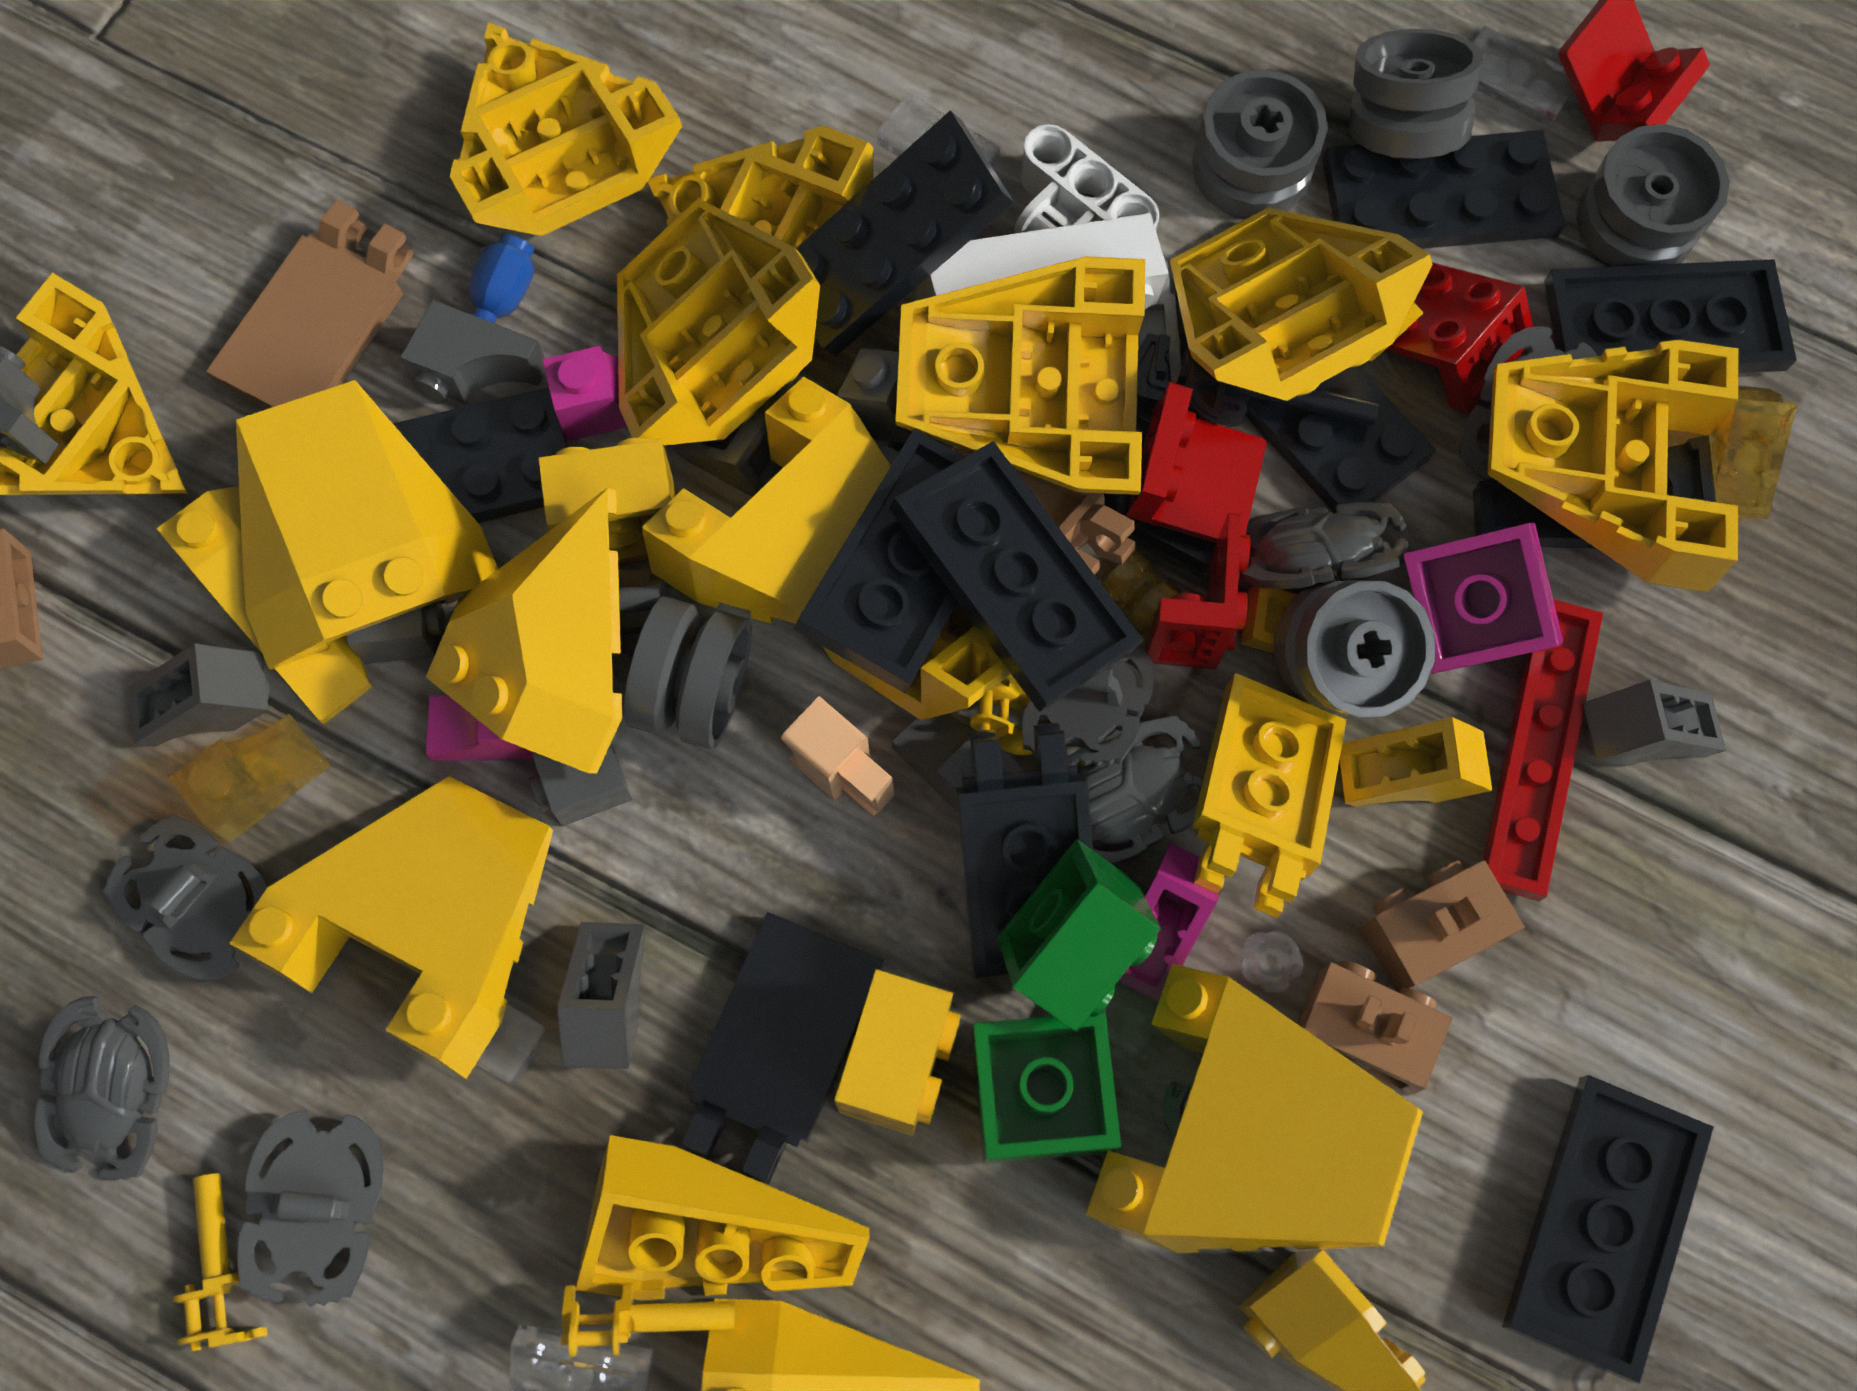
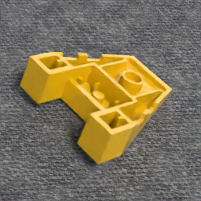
M1672 340L1659 342L1655 349L1627 352L1626 347L1605 349L1601 356L1573 360L1571 354L1497 364L1493 370L1487 474L1646 583L1708 592L1738 561V506L1667 495L1668 430L1700 435H1710L1738 401V348Z
M804 376L765 412L770 460L783 468L730 518L683 488L641 527L651 572L699 604L717 608L720 602L750 611L752 619L771 624L773 619L776 618L796 624L891 467L851 404Z
M448 776L267 887L229 944L263 967L310 993L314 992L349 937L420 975L385 1030L414 1051L467 1079L503 1021L508 1002L504 998L512 965L513 963L518 964L523 946V941L520 939L528 905H534L553 829L549 825Z
M1172 964L1151 1025L1182 1048L1203 1053L1166 1167L1163 1168L1108 1150L1086 1215L1123 1235L1176 1253H1199V1249L1228 1248L1236 1252L1258 1251L1259 1247L1290 1246L1297 1250L1384 1247L1423 1111L1230 977Z

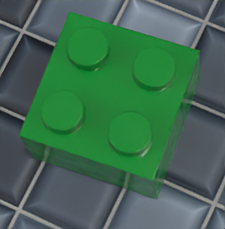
M1076 839L997 938L1012 987L1077 1032L1089 1016L1096 1017L1108 1006L1115 992V984L1131 965L1138 966L1150 955L1156 944L1157 933L1161 930V927L1137 882Z
M1106 1011L1101 1012L1096 1017L1089 1016L1077 1032L1054 1016L973 1023L971 1041L983 1165L1107 1154L1108 1150L1115 1152L1121 1148Z

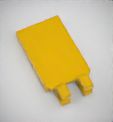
M1235 673L1225 687L1192 828L1198 830L1196 838L1207 842L1198 860L1195 885L1218 894L1223 888L1224 876L1231 878L1236 872L1239 857H1244L1265 866L1257 884L1253 909L1275 918L1279 917L1283 912L1284 900L1291 903L1297 896L1300 881L1302 882L1305 879V875L1310 876L1321 864L1347 719Z

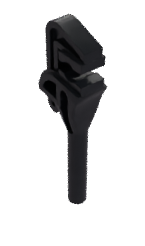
M1147 333L1138 350V406L1154 409L1169 382L1164 380L1168 368L1166 358L1169 352L1171 336ZM1188 343L1185 346L1181 361L1182 367L1176 383L1193 388L1188 411L1196 413V418L1205 420L1215 426L1217 424L1229 427L1240 425L1247 412V405L1244 401L1254 399L1372 426L1376 421L1379 410L1378 402L1317 388L1308 394L1296 396L1285 401L1217 381L1192 358Z

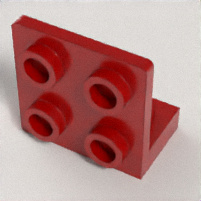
M1599 0L1558 52L1563 69L1596 142L1617 141L1622 135L1640 126L1665 124L1710 66L1703 47L1687 49L1670 47L1655 51L1634 0Z
M1432 262L1433 265L1414 301L1424 313L1385 351L1439 367L1449 407L1469 414L1481 401L1479 398L1485 384L1484 377L1497 351L1513 334L1525 328L1533 327L1525 287ZM1526 348L1519 349L1507 358L1504 363L1514 362Z
M1169 382L1152 411L1141 457V492L1139 495H1131L1126 517L1216 543L1228 513L1241 514L1240 535H1246L1267 445L1266 440L1218 424L1215 426L1205 420L1196 418V413L1188 411L1193 388Z
M1228 513L1210 557L1208 600L1204 596L1192 593H1181L1171 598H1161L1145 644V651L1152 659L1153 664L1216 670L1225 650L1233 651L1237 629H1244L1248 608L1247 593L1238 592L1240 572L1247 571L1250 557V536L1240 535L1241 514Z

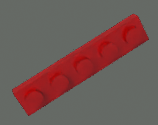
M1556 599L1553 600L1563 643L1558 647L1526 653L1483 860L1486 861L1504 892L1538 902L1546 898L1548 894L1584 713L1583 702H1586L1603 618V612Z

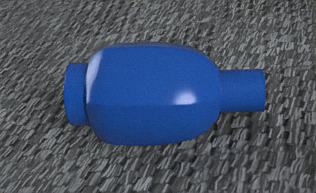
M503 233L499 242L486 245L482 250L469 284V296L475 307L474 316L495 323L496 319L508 316L516 310L525 296L534 275V264L531 256L535 249L530 243L518 236Z

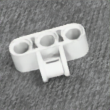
M1047 124L1038 126L1029 132L1024 143L1021 182L1023 188L1034 199L1019 216L1014 227V234L1151 213L1155 230H1157L1160 213L1157 204L1152 198L1068 131L1059 126ZM1040 161H1050V162H1053V163H1052V164H1046V163H1042V162H1040ZM1081 194H1092L1096 197L1090 198L1085 197Z

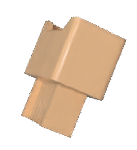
M820 696L783 733L782 741L793 752L789 761L834 801L845 792L871 816L875 817L895 796L892 777L871 759L867 736Z

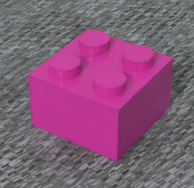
M1527 523L1404 554L1413 596L1426 610L1435 633V662L1431 670L1432 674L1558 647L1563 643L1535 523Z

